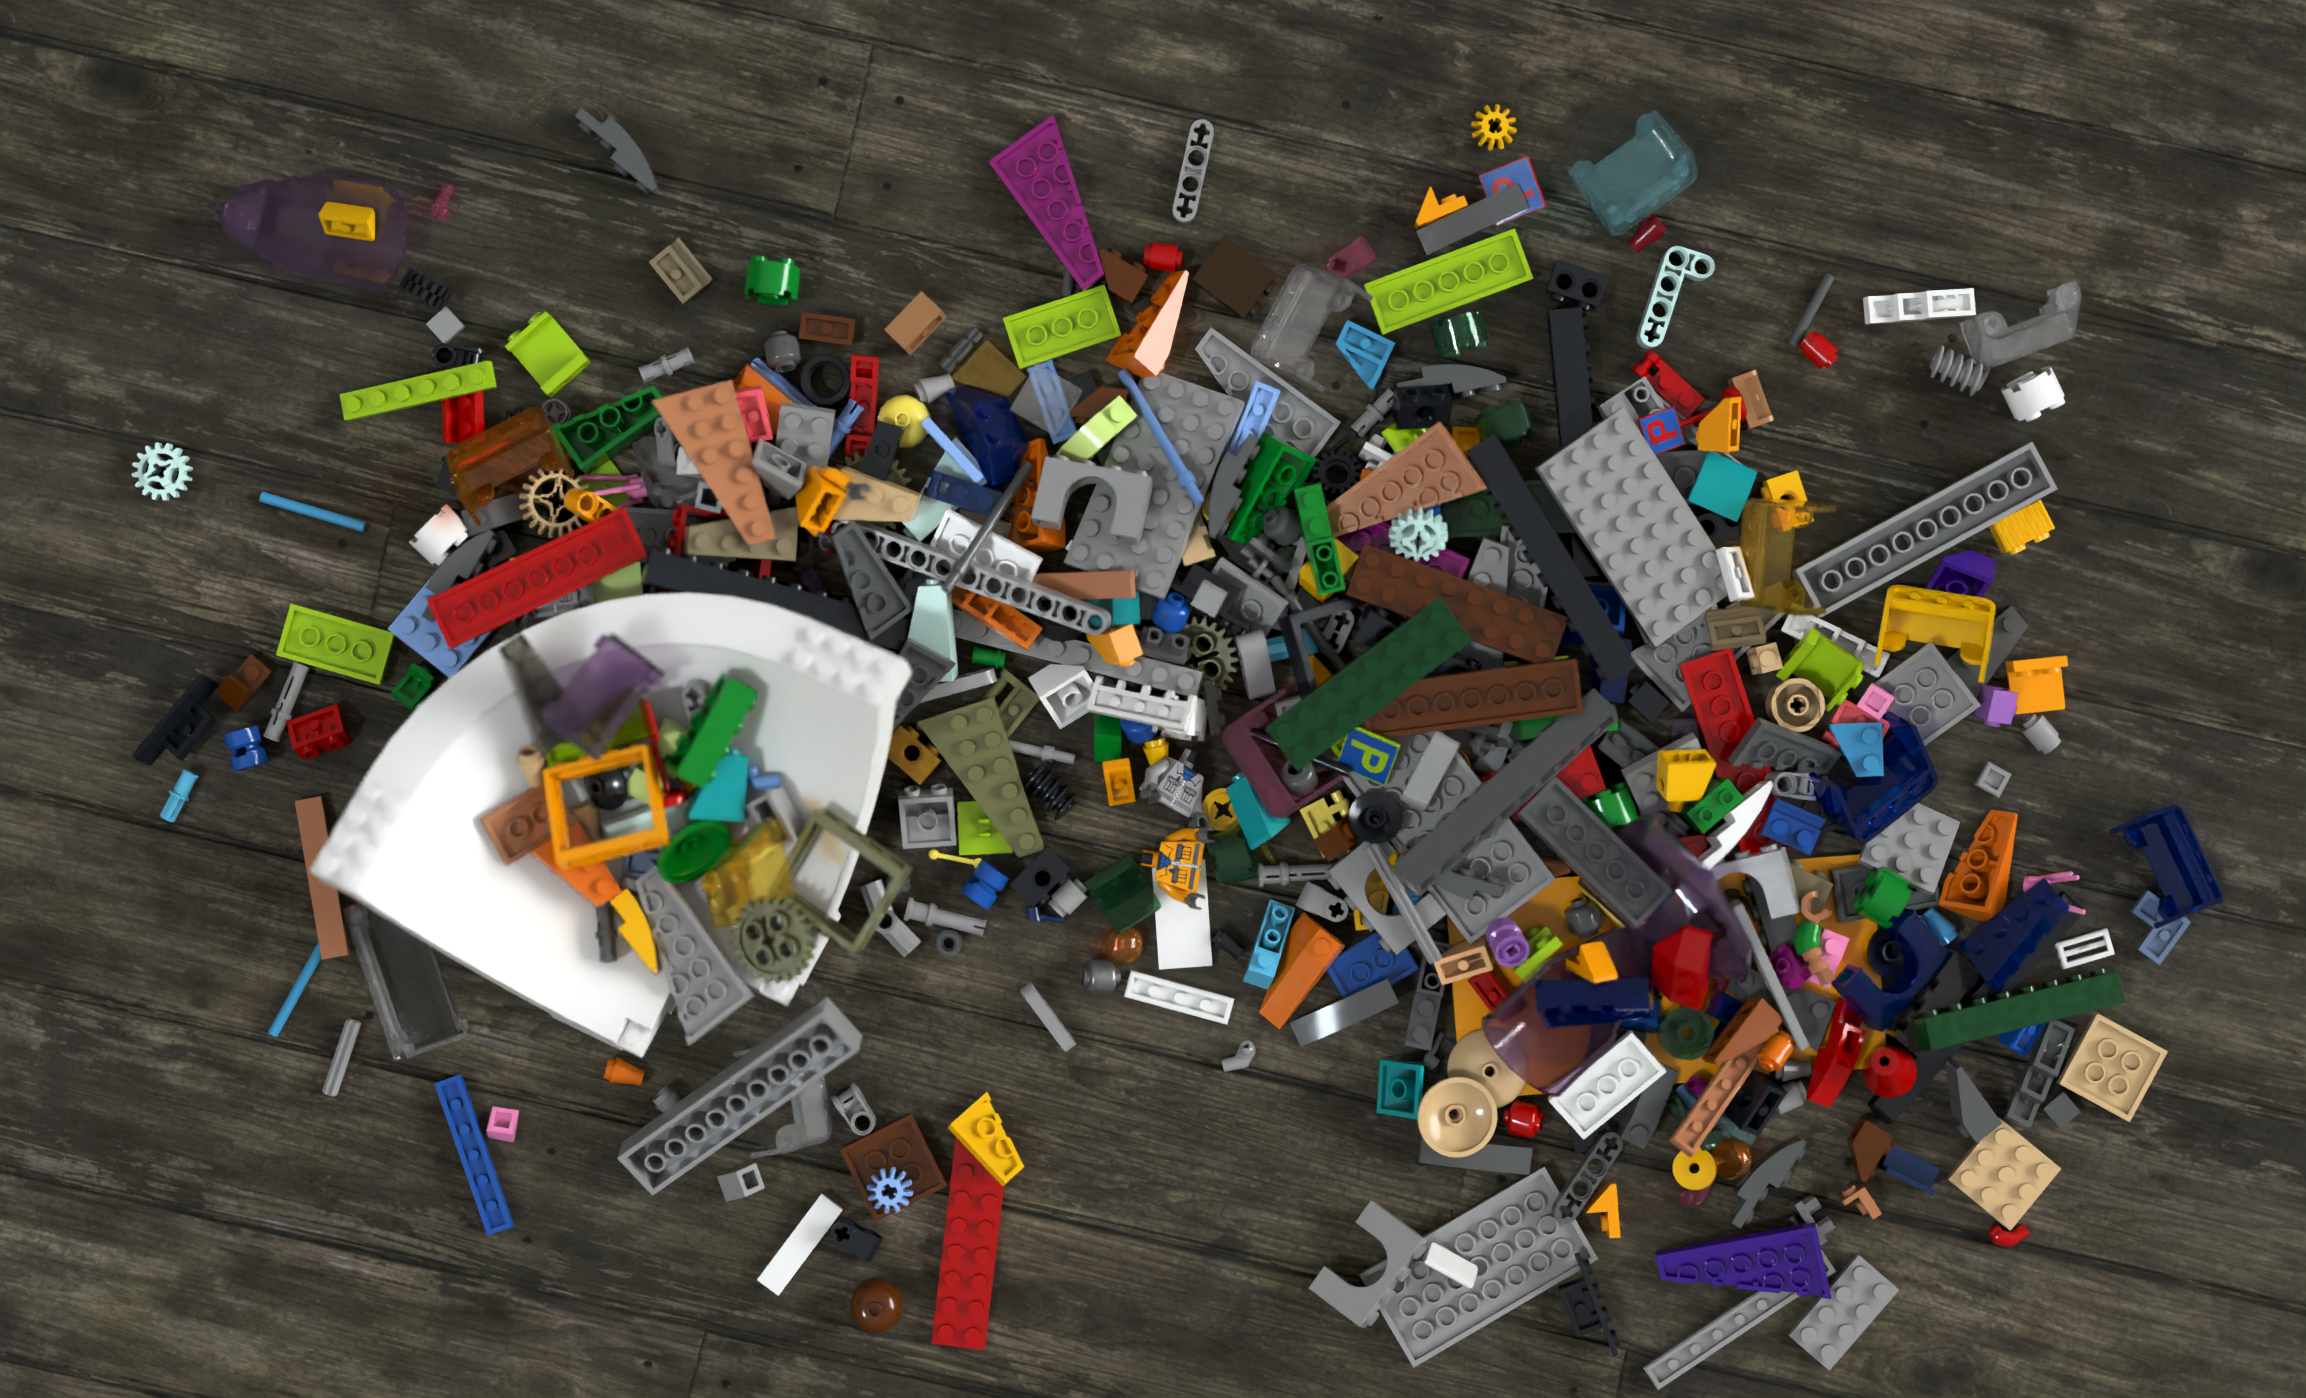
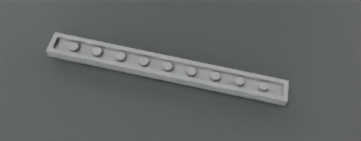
M953 609L955 637L1063 665L1083 666L1085 670L1149 685L1150 687L1165 691L1173 690L1175 693L1185 696L1192 694L1198 697L1204 672L1142 656L1134 658L1135 663L1120 668L1119 664L1108 665L1090 643L1078 640L1053 641L1044 637L1041 633L1029 649L1025 650L965 612Z

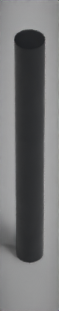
M1252 727L1249 733L1250 738L1281 750L1270 734ZM1322 755L1311 761L1313 764L1345 777H1349L1352 767Z

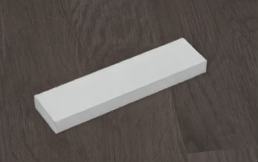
M1133 970L1130 972L1124 997L1226 1025L1228 1024L1234 998Z
M821 1193L757 1280L779 1296L842 1212L843 1208Z

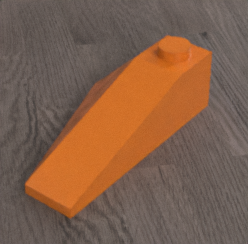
M1186 270L1169 274L1151 297L1153 304L1142 313L1139 312L1134 319L1138 322L1129 334L1124 331L1122 336L1118 338L1106 358L1108 363L1122 369H1127L1129 372L1140 377L1157 376L1162 372L1165 367L1164 362L1170 354L1189 276Z
M1042 438L1023 443L1021 446L1016 474L1024 462H1029L1034 468L1011 501L1014 503L1011 519H1006V521L1012 523L1007 539L1032 553H1048L1066 547L1064 518L1061 530L1036 526L1031 519L1045 457H1049L1045 440Z
M1990 810L1975 833V839L1967 852L1962 853L1959 858L1961 861L1954 872H1950L1945 879L1938 903L1940 907L1974 920L1999 924L2007 895L2018 818L2017 813Z
M1303 912L1287 933L1274 979L1265 994L1259 1011L1262 1016L1280 1030L1346 946L1305 912Z

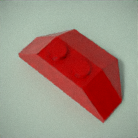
M1685 925L1679 931L1669 934L1654 944L1651 984L1670 1002L1695 1010L1705 1009L1713 932Z

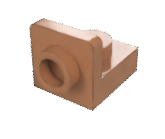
M1852 1183L1842 1189V1195L1838 1199L1844 1206L1857 1198L1858 1200L1854 1203L1863 1216L1868 1214L1872 1219H1875L1882 1214L1862 1184L1858 1183L1855 1185V1183Z

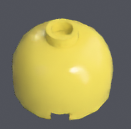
M897 395L887 400L880 408L877 420L905 430L898 447L904 449L913 448L924 441L928 432L922 427V422L927 417L931 419L926 405L921 403L917 397Z

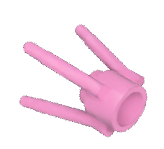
M637 474L583 476V480L628 481L624 482V486L593 492L598 496L626 492L627 498H633L616 506L618 509L643 503L642 498L649 497L645 476L638 477Z
M2072 871L2025 877L2023 883L2024 895L2027 898H2032L2033 904H2045L2082 915L2086 913L2084 909L2043 898L2050 893V883L2079 880V875H2073Z

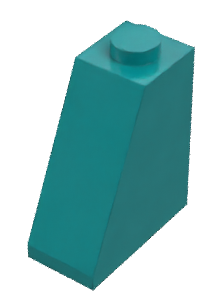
M729 748L726 757L720 759L716 766V774L713 780L707 783L704 789L699 786L697 787L685 810V817L689 819L744 822L748 756L741 754V749Z
M1256 768L1249 773L1245 769L1231 778L1234 783L1226 788L1251 850L1274 837L1291 822Z

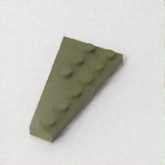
M993 696L917 721L1016 855L1020 858L1044 850L1045 846L995 697Z

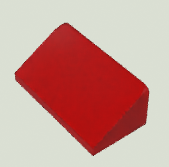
M1495 962L1493 970L1468 979L1470 985L1499 1024L1519 1012L1525 1005L1523 999Z

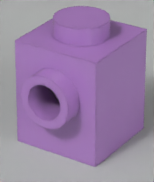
M1982 684L1978 699L1981 706L1976 709L1975 716L1984 719L1983 724L1993 727H2000V723L2011 725L2012 718L2017 709L2018 693L2006 688Z

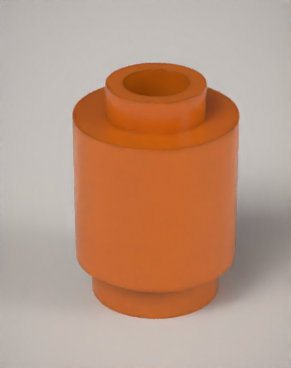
M1778 1030L1773 1037L1765 1042L1757 1054L1759 1065L1769 1072L1773 1070L1780 1071L1794 1050V1039L1787 1033Z

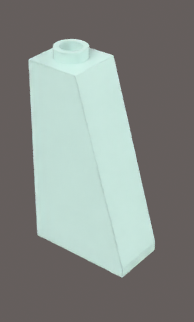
M954 438L952 443L984 476V479L977 485L985 487L993 478L957 438ZM945 451L934 470L974 483ZM930 477L920 493L923 494L925 487L928 488ZM941 482L938 492L945 494L948 484ZM922 495L915 518L910 522H902L906 526L902 531L909 538L918 539V541L923 542L937 530L948 508L957 512L959 507Z
M931 577L918 586L908 638L955 662V666L940 682L954 681L959 675L952 592L947 594L942 591L941 586L945 581Z
M695 792L689 794L690 799L676 806L664 808L668 834L680 830L688 824L703 820L689 819L684 816L685 810ZM643 807L600 821L605 841L654 829L651 807Z

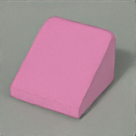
M492 1106L486 1130L487 1137L514 1142L519 1110Z

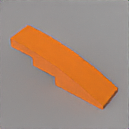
M956 585L951 591L953 605L1025 650L1029 649L1043 630L1041 626L1011 605Z

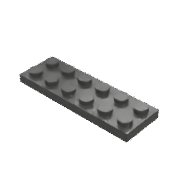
M1556 776L1517 815L1634 930L1673 891Z

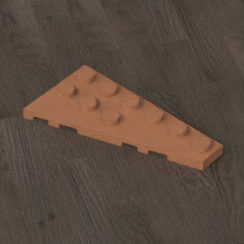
M732 380L652 400L653 405L663 417L665 423L673 432L719 503L725 509L748 546L776 539L758 473L752 464L753 455Z
M1438 422L1327 505L1326 510L1332 536L1338 537L1397 518L1400 512L1407 515L1408 508L1416 512L1419 507L1426 509L1488 488L1443 424Z

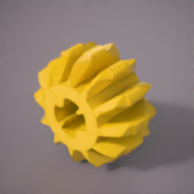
M1496 104L1493 112L1486 105L1483 108L1484 114L1479 111L1475 114L1476 119L1479 121H1472L1471 123L1472 128L1479 129L1472 133V137L1477 138L1481 136L1482 139L1478 143L1480 147L1484 145L1485 141L1488 142V151L1493 150L1494 143H1496L1499 150H1502L1504 148L1503 141L1508 144L1513 141L1509 134H1515L1517 129L1509 125L1515 123L1516 119L1515 117L1506 118L1510 112L1509 109H1505L1501 114L1499 113L1500 105ZM1491 122V125H1493L1494 122L1499 125L1497 128L1499 133H1497L1496 130L1494 131V133H1491L1489 131L1490 125L1488 123Z

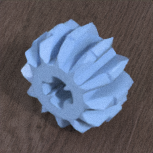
M896 1167L891 1168L890 1175L887 1174L885 1168H881L880 1175L882 1178L873 1174L871 1179L876 1184H868L867 1186L868 1190L875 1191V1193L869 1195V1201L878 1199L874 1207L879 1209L884 1204L885 1213H889L891 1205H893L896 1212H899V1202L907 1206L909 1201L904 1196L913 1195L912 1190L905 1189L912 1184V1180L902 1181L906 1175L905 1171H902L899 1176H895ZM886 1184H889L891 1188H897L894 1196H891L890 1193H884L883 1190L886 1189Z

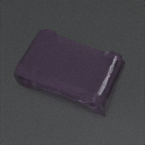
M612 632L608 635L604 633L600 635L593 645L596 648L593 654L556 701L551 699L541 712L545 715L543 721L597 762L606 751L604 750L607 745L605 741L609 743L612 741V736L643 696L649 693L648 685L652 687L654 683L658 684L666 674Z

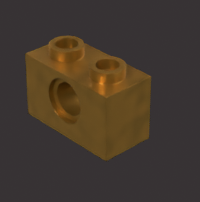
M900 725L891 735L887 757L921 785L942 761L938 757L940 752L931 743L925 746L918 740L921 735L910 725L906 728ZM910 745H914L920 750V756L915 761L909 760L905 755V750Z

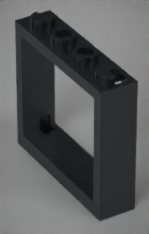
M1347 597L1278 618L1301 700L1318 687L1299 624L1367 603ZM1389 627L1381 629L1379 636L1386 637L1392 632V629Z

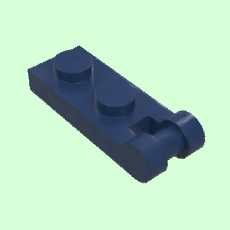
M932 469L929 474L931 479L928 488L925 487L923 495L987 517L1003 495L1001 492ZM941 482L948 484L945 494L938 492Z

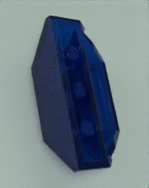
M971 385L946 391L945 395L989 488L1012 481L1029 443L1007 397Z

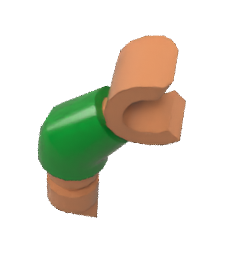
M1818 891L1807 893L1801 900L1800 907L1806 920L1802 919L1794 937V946L1798 956H1802L1805 962H1809L1810 966H1808L1811 975L1816 974L1821 986H1824L1836 979L1826 959H1822L1820 956L1823 953L1820 949L1821 943L1819 941L1822 925L1819 922L1831 916L1833 910L1824 909L1820 914L1814 913L1811 903L1818 897Z

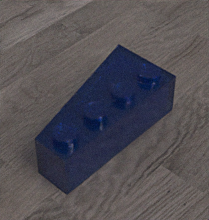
M2043 878L1958 945L1985 981L1996 992L2000 993L2005 987L2003 985L2011 974L2015 975L2020 968V963L2029 953L2032 954L2038 947L2036 944L2044 934H2049L2070 907L2057 890Z
M1634 976L1628 979H1614L1593 983L1587 979L1535 980L1536 1008L1547 1029L1654 1018L1653 989L1648 978Z

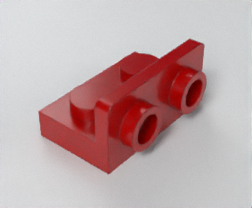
M484 391L442 400L444 443L467 444L485 442Z
M338 704L286 722L292 748L301 759L315 758L320 753L340 749L352 742L351 736L346 731L342 711Z

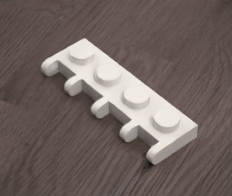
M1096 676L1086 708L1089 712L1188 733L1197 703V695L1190 694L1187 703L1174 701L1175 691L1167 690L1165 698L1149 695L1151 691L1149 685H1143L1141 692L1136 693L1125 690V680H1119L1116 688L1103 686L1104 676Z

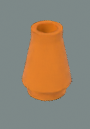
M618 1057L616 1059L609 1058L603 1078L609 1080V1083L641 1086L645 1070L639 1069Z

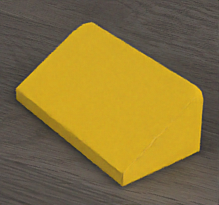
M326 202L320 210L318 216L325 234L366 241L375 240V212L373 208Z

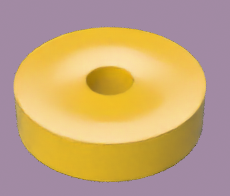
M1700 1147L1692 1157L1680 1151L1674 1159V1177L1686 1189L1693 1191L1705 1189L1711 1185L1716 1177L1717 1166L1713 1156ZM1698 1164L1699 1171L1695 1174L1691 1173V1165Z

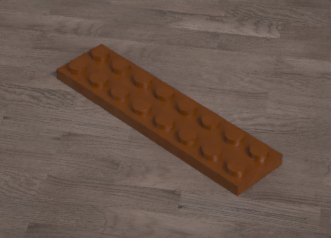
M1367 544L1363 546L1346 592V596L1374 606L1378 605L1387 611L1409 619L1437 597H1440L1473 642L1531 663L1554 660L1566 627L1565 620L1569 619V617Z
M1573 657L1423 677L1364 721L1365 730L1388 738L1583 712L1577 659Z

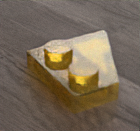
M986 340L952 378L957 382L1009 397L1027 376Z

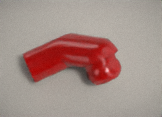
M2023 1223L2010 1232L2003 1231L2000 1226H1994L1989 1230L1992 1242L2006 1247L2014 1246L2030 1235V1232Z

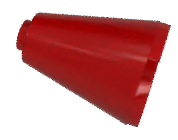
M1888 1044L1873 1049L1867 1055L1863 1063L1862 1075L1865 1084L1873 1093L1880 1097L1892 1099L1910 1091L1916 1082L1917 1067L1908 1051L1900 1046Z

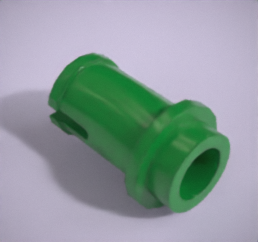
M974 647L972 664L995 666V669L999 670V667H1005L1007 652H1002V649L995 651Z

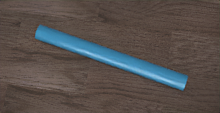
M262 492L259 501L361 532H364L366 528L365 521L266 492Z
M319 941L268 1030V1033L275 1037H278L321 960Z

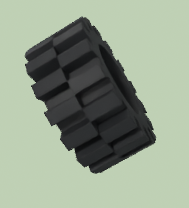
M411 267L399 284L400 287L441 311L452 294L451 291Z
M1338 449V454H1334V450H1329L1328 456L1324 452L1321 454V459L1317 458L1315 461L1312 482L1314 484L1321 483L1323 496L1326 495L1327 501L1331 502L1332 497L1337 499L1360 481L1361 466L1360 464L1358 465L1356 457L1351 459L1352 454L1349 452L1345 456L1343 455V450ZM1333 468L1343 469L1347 474V479L1343 483H1332L1327 479V472Z

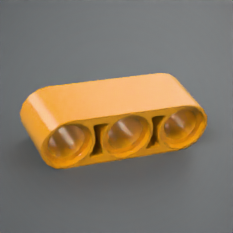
M578 488L570 489L564 497L565 507L588 523L600 519L602 510V517L619 510L598 495ZM583 497V503L580 506V500Z

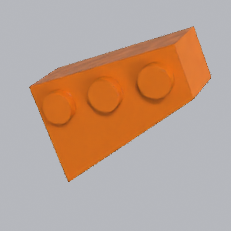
M579 822L568 828L570 849L592 844ZM552 839L528 853L564 881L594 908L622 892L603 861L567 870L557 865Z

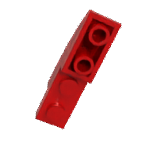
M1838 997L1826 1048H1818L1806 1100L1829 1108L1838 1097L1853 1070L1863 1044L1866 1031L1860 1029L1866 1005L1847 997Z

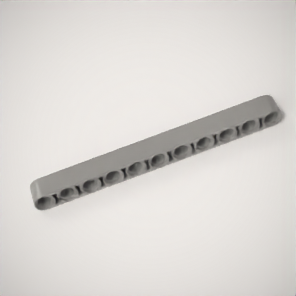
M837 520L831 527V533L836 532L844 523L847 524L851 520ZM854 520L865 537L868 532L874 534L876 544L872 548L879 558L945 581L950 574L942 570V560H947L952 566L955 560L961 558V556L873 524ZM893 541L897 542L901 547L899 555L894 554L891 549ZM917 551H922L925 554V564L917 561ZM971 561L968 565L969 569L976 573L975 582H970L965 575L964 578H960L956 583V586L1091 635H1098L1107 630L1111 625V615L1104 608L975 561ZM992 578H997L1001 582L1000 591H995L991 587ZM1017 587H1022L1026 591L1027 597L1025 601L1018 599L1016 596ZM1043 596L1050 598L1052 602L1050 610L1043 608L1041 604ZM1068 605L1075 607L1077 610L1076 619H1072L1067 615L1066 608ZM1093 615L1101 617L1103 621L1101 628H1097L1092 624L1091 618Z

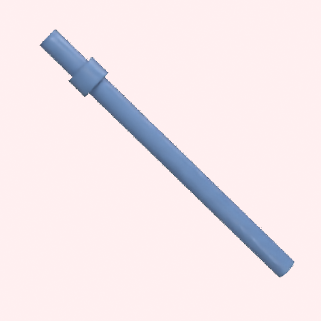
M1127 369L1121 370L1118 376L1126 389H1128V393L1178 475L1177 481L1183 490L1186 489L1196 506L1202 504L1204 498L1195 484L1197 481L1192 472L1187 471L1129 371Z

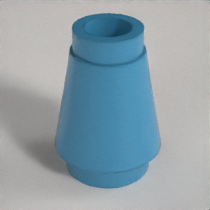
M1933 907L1920 916L1935 944L1939 943L1942 948L1959 935L1955 930L1957 927L1938 911H1935Z

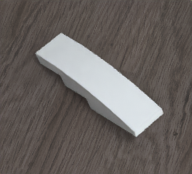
M1974 288L1933 290L1863 298L1865 324L1976 315Z
M1792 606L1781 629L1782 632L1800 641L1812 627L1863 662V672L1879 679L1890 653L1882 651L1880 666H1876L1877 647L1843 631L1837 626Z
M1771 780L1760 781L1742 795L1744 800L1723 817L1726 822L1706 837L1712 847L1692 862L1697 871H1709L1747 832L1761 811L1774 785Z

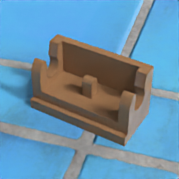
M921 291L884 330L911 355L947 316Z
M1756 370L1727 380L1729 387L1734 386L1739 390L1745 402L1746 419L1742 421L1745 431L1774 421Z

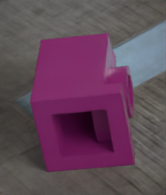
M1784 943L1768 956L1780 984L1784 987L1795 990L1812 976L1808 969V962H1805L1802 956H1798L1795 947Z

